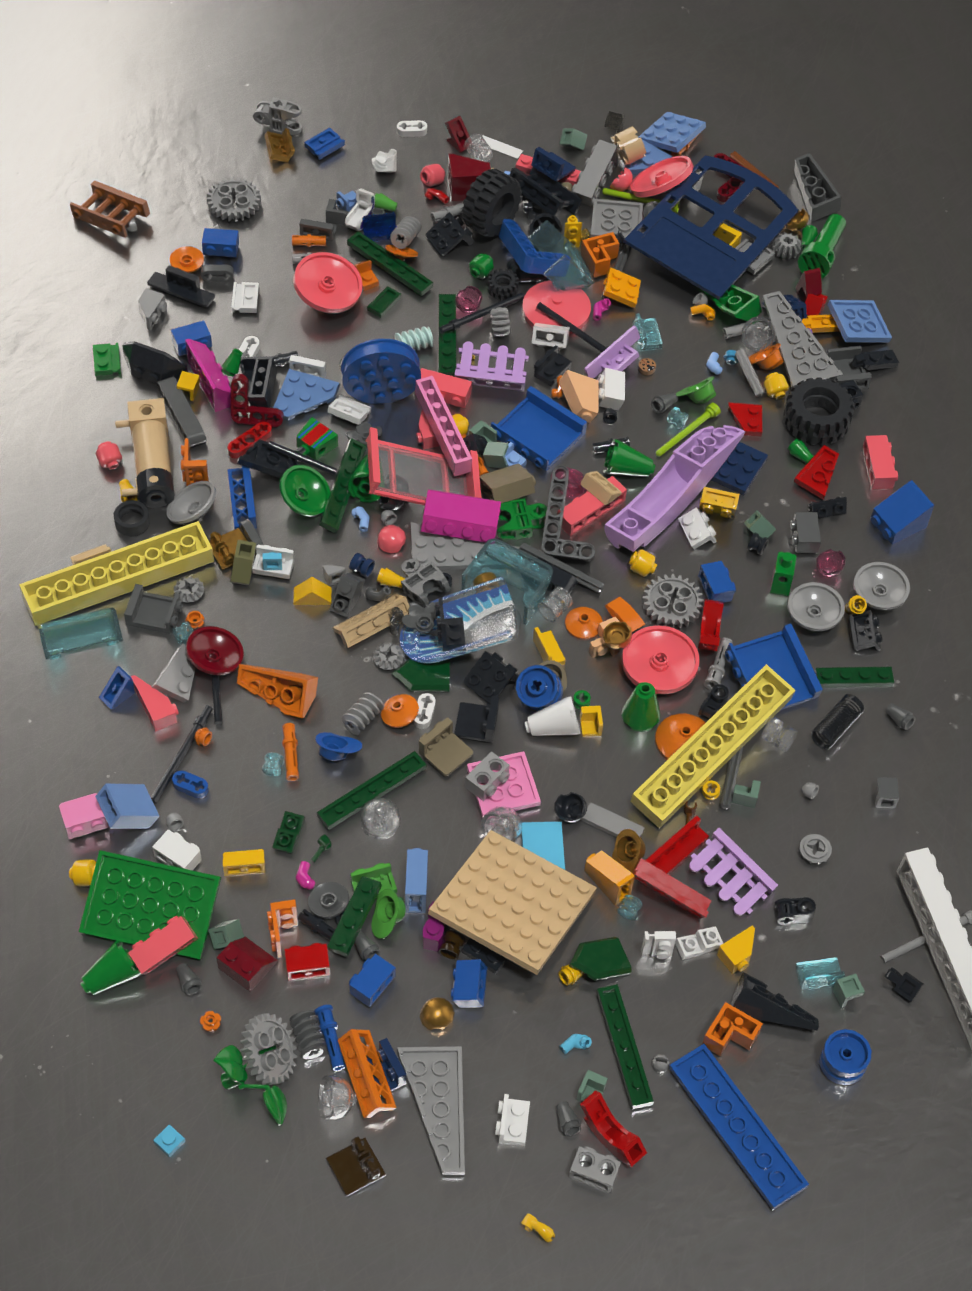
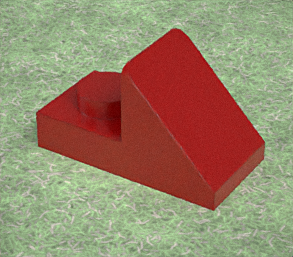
M808 294L805 301L807 316L820 315L828 296Z

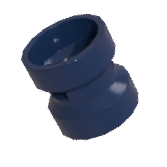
M356 553L350 562L349 569L354 572L358 571L362 576L368 577L374 569L375 561L370 558L366 559L362 554Z

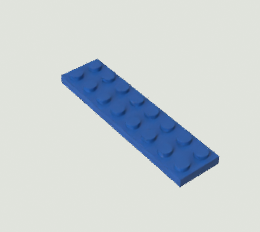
M702 1044L669 1065L670 1071L772 1210L808 1188L809 1183L705 1044Z

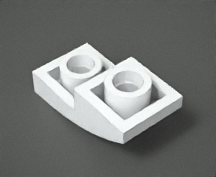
M716 926L700 929L696 934L679 937L675 941L682 960L718 949L723 944Z

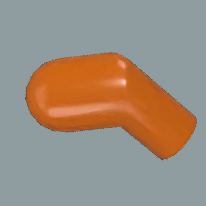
M562 375L557 377V389L553 388L551 390L552 398L559 399L563 395L559 384V379Z

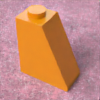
M602 850L597 854H591L586 859L584 871L615 906L631 895L635 878L633 873Z

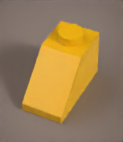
M753 925L719 946L717 956L731 974L736 971L742 972L749 966L755 932Z

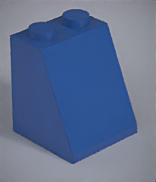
M911 480L873 508L870 520L881 531L883 537L893 545L927 528L934 504Z

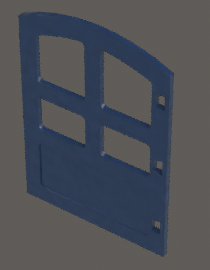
M705 155L694 166L692 173L675 186L631 231L623 242L719 300L797 215L799 209L781 190L760 175L735 163ZM698 169L702 171L699 175L695 173ZM708 170L717 171L744 182L723 205L692 188ZM755 189L768 197L782 211L766 229H761L734 213ZM670 198L674 200L672 204L667 202ZM682 198H686L710 212L713 216L703 227H698L671 209ZM726 222L754 238L755 241L745 252H740L713 236V233ZM642 227L646 229L644 233L639 231Z

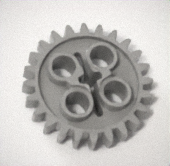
M231 177L230 181L224 178L223 183L218 181V185L213 184V188H209L207 205L211 213H216V217L221 216L222 220L228 218V221H231L234 218L235 222H237L238 218L243 221L244 216L250 218V214L255 215V210H259L261 194L256 185H252L251 181L246 183V179L240 181L239 177L236 180ZM231 190H235L236 209H233Z
M664 574V579L657 576V581L651 580V584H647L646 590L643 592V609L646 610V615H651V621L657 619V625L662 622L664 626L670 624L672 628L675 625L681 628L683 623L689 626V621L694 623L695 618H699L700 612L703 609L704 600L702 599L703 593H699L700 588H694L695 582L689 584V578L682 580V575L675 578V575L672 574L671 578H668ZM678 589L676 598L673 603L672 611L669 614L668 610L673 598L674 590Z
M269 1013L254 1016V1018L249 1019V1024L244 1025L246 1031H243L241 1034L245 1039L240 1040L244 1048L240 1049V1051L246 1055L242 1058L243 1061L247 1060L248 1062L246 1069H252L250 1075H256V1081L262 1080L263 1085L269 1084L271 1086L283 1083L284 1080L289 1079V1074H293L291 1067L296 1066L293 1059L297 1058L293 1050H296L297 1047L292 1045L295 1038H290L292 1030H286L287 1023L281 1024V1017L276 1018L275 1014L269 1015ZM280 1043V1047L258 1055V1051Z

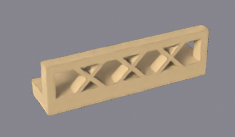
M396 593L334 626L333 630L341 635L345 647L349 648L401 620V617L409 615L410 606L405 596Z

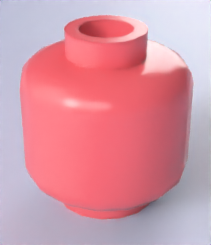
M439 164L426 165L420 173L421 181L428 187L440 185L445 179V171Z
M107 441L98 446L95 454L101 467L109 468V470L116 469L122 461V455L117 444Z

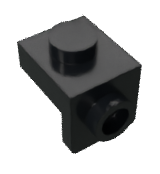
M472 433L463 438L469 452L470 450L477 451V454L483 456L488 443L485 437Z

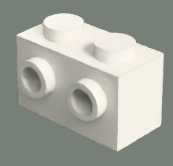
M535 323L531 344H536L538 347H554L556 345L559 349L566 348L570 327Z
M605 368L597 379L599 381V406L619 411L625 401V372Z
M167 830L152 846L154 857L166 865L193 871L201 862L199 847L194 843L189 844L177 832L173 833Z

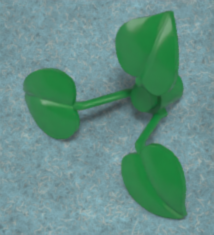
M229 1045L223 1048L213 1061L225 1071L221 1074V1082L224 1088L228 1090L238 1086L240 1090L243 1088L265 1089L263 1092L265 1104L278 1125H282L287 1112V1101L278 1086L270 1088L269 1085L244 1084L248 1078L245 1070L248 1063L242 1065L243 1057L236 1046ZM276 1045L260 1050L258 1053L263 1054L269 1050L276 1049Z

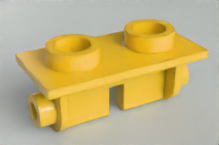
M571 215L567 219L568 223H565L563 248L580 247L582 222H578L576 216Z

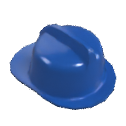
M319 733L315 738L319 745V755L331 761H341L346 758L347 754L355 753L362 749V743L357 739L333 733Z

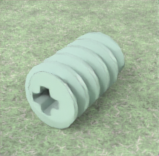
M423 326L421 330L419 328H415L414 331L410 329L408 334L406 331H402L401 335L395 333V340L404 342L412 348L415 346L417 350H420V345L426 349V343L433 347V336L429 326L427 328Z

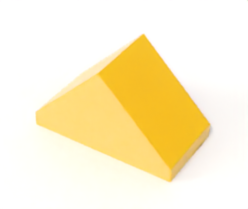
M310 577L294 587L293 605H331L332 587L314 577Z

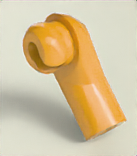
M707 304L690 307L692 316L702 313L709 321L715 318L716 313L714 309Z

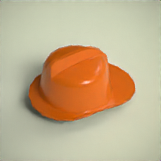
M780 343L748 357L751 364L756 363L764 370L775 369L784 362L779 351Z

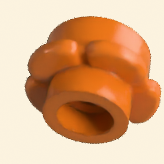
M191 611L186 617V624L192 629L200 628L204 624V616L199 611Z
M207 727L198 729L195 733L194 738L197 745L207 746L210 743L212 732Z
M207 1011L204 1016H201L200 1024L203 1025L204 1030L213 1032L220 1027L221 1016L218 1013Z

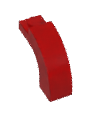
M704 599L698 648L717 651L720 642L719 635L723 602Z
M595 1090L580 1103L586 1115L584 1120L588 1127L616 1158L632 1167L647 1154L639 1136L626 1130L615 1119L600 1092Z

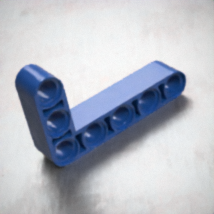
M511 219L503 220L499 237L521 270L533 274L566 275L571 260L568 255L536 251L516 221Z

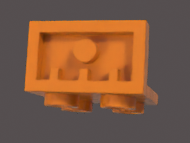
M185 438V444L181 445V455L184 456L181 460L183 482H186L187 486L199 481L209 482L207 460H191L189 439Z
M295 899L270 903L271 911H267L272 952L277 951L278 958H282L278 928L289 929L298 925Z

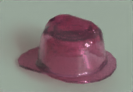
M568 468L569 481L566 498L573 500L585 494L587 489L581 485V481L584 478L583 474L576 469ZM562 471L557 472L556 477L563 479L566 477V474Z

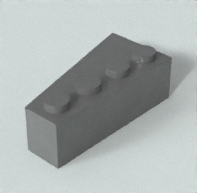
M808 153L796 158L794 173L811 222L840 211L841 195L811 154Z

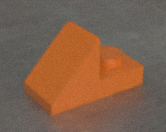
M371 260L354 264L361 276L363 291L379 286V280L372 271Z

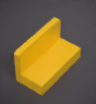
M538 627L534 628L533 641L543 661L554 660L564 665L566 659L552 631L541 633Z
M264 850L224 852V876L265 873Z

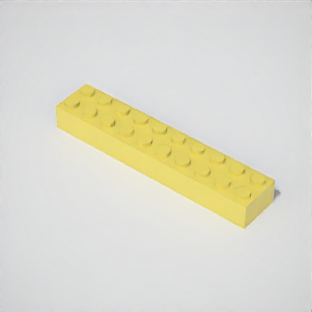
M199 521L24 582L19 584L22 598L34 625L37 626L132 592L135 584L145 587L214 562L213 549Z
M766 664L633 793L630 802L660 829L792 699L796 690Z

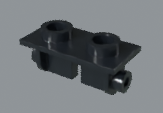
M838 496L835 499L826 501H813L811 504H808V510L817 512L818 519L845 514L847 512V497L840 498Z

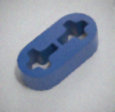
M177 771L172 777L174 788L187 795L199 799L205 797L209 792L207 781L186 771ZM185 779V782L178 783V780ZM203 786V789L196 791V787Z

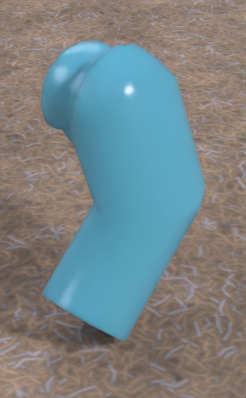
M573 1034L559 1046V1049L564 1054H567L573 1048L586 1049L591 1046L592 1040L587 1035Z

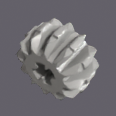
M784 232L783 235L778 234L777 238L773 241V252L776 253V257H782V260L784 258L788 260L791 258L795 259L801 251V240L798 239V236H793L792 233L787 234Z
M498 307L491 310L492 332L495 337H504L510 334L507 308Z

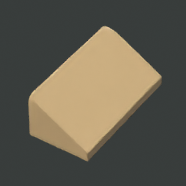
M597 471L586 473L581 481V485L604 505L611 503L622 494L617 487Z

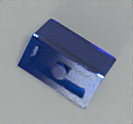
M394 212L362 217V231L365 236L374 242L391 240V233L396 228V214Z

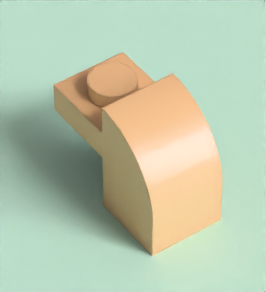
M616 616L599 623L598 635L600 638L590 642L589 654L592 658L603 656L608 651L612 656L620 652L621 649L610 648L603 640L604 628L609 623L619 622Z

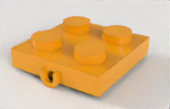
M610 267L607 277L603 282V285H605L603 295L634 308L639 297L641 280Z

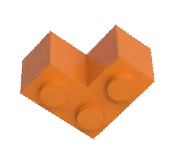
M613 232L582 240L581 256L594 278L606 275L610 269L611 259L618 257L620 243Z
M725 1002L705 1034L702 1044H705L710 1051L720 1057L730 1040L750 1051L760 1034L763 1023Z

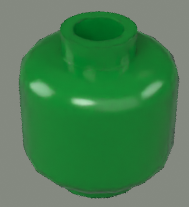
M478 254L469 263L471 275L478 279L486 278L494 269L493 259L488 254Z

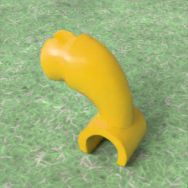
M526 1214L521 1222L525 1226L526 1231L531 1232L534 1229L544 1241H553L551 1239L552 1237L555 1238L553 1229L539 1222L533 1215Z

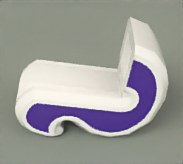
M360 188L356 191L357 203L345 218V226L356 231H361L364 228V222L371 217V211L375 205V195Z

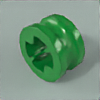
M584 690L575 692L573 697L574 707L581 710L582 706H589L590 694Z

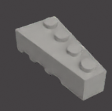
M600 139L597 145L593 146L592 155L590 158H587L585 169L580 172L579 181L572 188V192L583 199L581 204L592 207L594 199H597L599 196L600 187L604 188L607 176L610 177L613 167L616 168L618 165L617 145Z

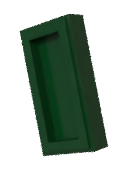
M387 286L367 306V311L382 318L401 299V293Z

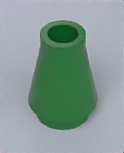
M806 225L802 229V250L808 243L814 242L818 236V230L813 225Z
M233 349L222 364V372L224 374L235 376L239 372L241 356L243 354L240 350Z
M795 439L787 448L790 451L789 454L806 464L814 457L802 440Z

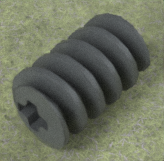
M314 1010L301 1011L290 1018V1026L293 1028V1034L296 1036L295 1040L298 1043V1049L301 1051L303 1059H313L321 1056L324 1053V1050L321 1048L326 1045V1042L321 1040L323 1034L317 1033L321 1028L319 1025H315L318 1019L312 1018L315 1015Z

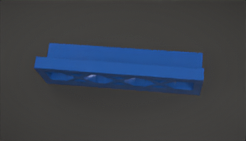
M242 466V468L227 469L234 529H240L237 521L242 516L246 519L248 518L254 528H257L250 468ZM243 474L239 481L232 478V475ZM238 487L245 491L240 496L234 493ZM240 502L247 505L243 510L236 507Z

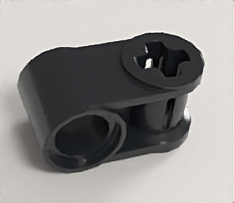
M722 684L715 685L702 703L698 715L711 718L727 703L728 688Z
M808 897L778 899L775 901V907L778 909L779 916L777 922L781 925L812 921L816 909L815 901ZM806 908L810 912H804L802 909Z

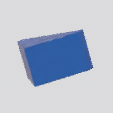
M117 666L99 698L110 709H115L135 694L132 678L120 666Z

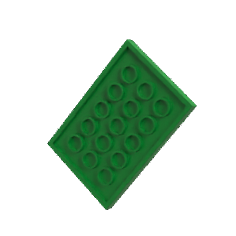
M99 850L79 932L115 941L120 940L121 942L134 945L140 940L144 942L150 938L149 934L152 931L166 927L167 921L171 918L182 916L187 920L199 939L177 954L201 960L222 877Z

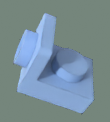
M510 442L505 454L507 467L518 463L524 467L527 464V460L514 451V444Z

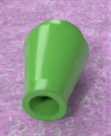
M382 193L375 194V208L395 212L397 202H394Z

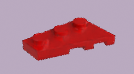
M824 445L794 478V483L824 500L839 453Z

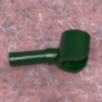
M325 834L317 841L320 847L311 858V861L314 863L324 850L326 851L332 846L329 837Z

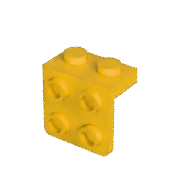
M704 487L699 509L702 512L705 511L706 514H713L715 512L720 513V516L725 518L735 517L740 494Z

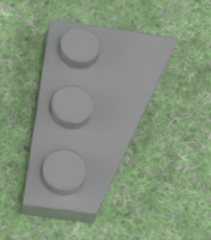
M185 644L178 647L169 664L161 672L158 680L152 685V688L183 703L189 700L196 669L186 654Z

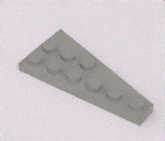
M777 291L763 295L762 299L776 342L781 344L779 351L783 358L791 387L803 380L806 381L808 378L816 379L821 377L824 380L836 379V376L843 375L841 370H838L834 365L831 357L829 358L824 352V348L815 336L804 326L801 318L791 309V305L782 293Z
M410 522L412 559H417L423 566L433 562L440 570L525 567L524 555L519 553L520 547L499 542L491 544L421 532V524Z
M462 1046L397 1047L399 1058L406 1072L407 1080L442 1175H465Z

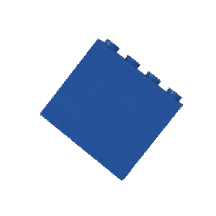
M530 386L527 389L526 398L498 424L492 422L491 427L497 431V440L508 444L512 442L514 444V451L533 462L537 467L547 471L586 434L587 421Z
M792 624L785 625L782 631L736 646L729 643L725 651V657L733 667L734 677L741 684L740 688L747 684L767 664L796 690L792 699L781 710L819 698L823 691Z

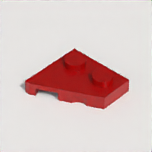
M728 402L727 409L733 413L734 421L740 426V429L745 431L744 436L761 437L762 405Z

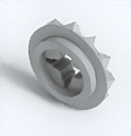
M191 575L189 578L182 577L180 581H176L174 594L180 593V599L183 602L197 601L204 593L203 582L198 577L193 578ZM186 585L190 588L192 587V593L186 589Z
M392 642L390 644L383 643L382 646H377L375 652H373V660L379 668L393 670L403 663L404 653L399 645H393ZM388 652H391V656L387 661L386 655Z
M810 834L801 840L799 853L810 864L814 862L819 865L821 862H826L831 856L832 847L825 837L818 834ZM818 844V851L814 855L812 852L813 848Z

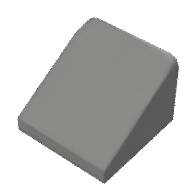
M323 565V577L328 586L339 583L341 575L346 574L345 567Z

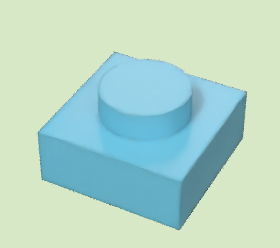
M263 553V570H282V553Z
M168 1125L153 1140L154 1144L169 1157L186 1142L185 1138L171 1125Z

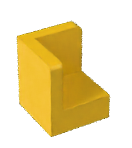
M182 371L178 380L177 389L189 391L190 401H194L198 392L200 375Z
M601 706L581 707L580 724L583 737L602 736Z

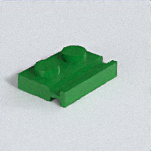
M119 344L93 345L95 376L113 375L116 372L121 374Z

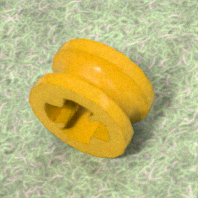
M708 781L703 785V796L708 800L717 799L720 795V785L716 781ZM709 787H712L711 789H715L714 793H711V791H707Z

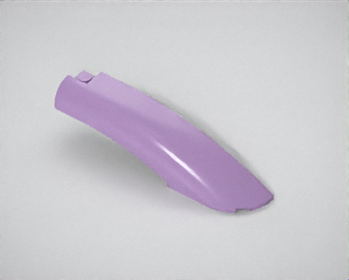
M723 425V428L709 426L694 433L673 451V455L651 482L625 508L605 524V534L608 540L616 548L624 546L632 552L640 546L645 547L702 491L737 446L745 431L733 426Z

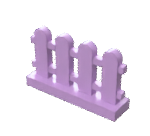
M470 341L465 342L463 348H459V354H462L460 364L456 366L455 377L472 381V385L525 391L527 372L523 370L525 361L528 362L529 356L526 355L524 348H517L515 354L508 353V348L502 345L498 348V352L491 351V346L484 343L481 345L480 350L473 349V343ZM473 355L479 356L478 366L471 365ZM490 357L497 358L495 368L489 367ZM507 359L514 360L513 370L506 369Z
M718 828L712 835L713 840L708 839L705 842L707 846L698 855L693 853L690 856L692 861L689 864V869L694 873L699 872L701 869L707 873L704 878V884L707 887H713L717 883L722 888L718 894L719 899L726 902L732 898L736 902L733 908L735 915L742 916L745 913L750 915L753 912L751 907L760 898L764 901L768 897L765 893L767 892L771 895L776 890L778 884L732 839ZM717 855L721 861L711 870L706 864ZM737 863L743 868L742 870L736 866ZM732 869L736 875L726 884L721 878ZM747 884L751 890L741 899L736 893Z

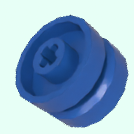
M533 665L520 673L516 682V691L524 704L535 711H540L561 700L563 685L560 678L551 669L542 665Z
M838 1030L831 1034L820 1054L819 1064L823 1074L832 1082L840 1085H850L859 1081L871 1061L872 1051L869 1042L863 1035L853 1030Z

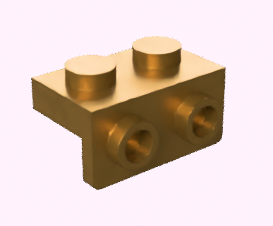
M285 128L282 134L266 132L265 140L270 159L288 162L295 152L289 129Z

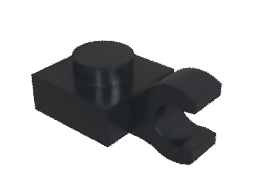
M893 967L885 974L888 980L896 984L894 991L910 1002L915 999L924 983L908 972H905L902 976Z

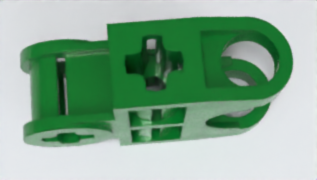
M525 498L501 503L499 519L505 520L508 523L497 529L498 537L502 540H518L533 537V529L544 528L547 506L542 503L527 505Z

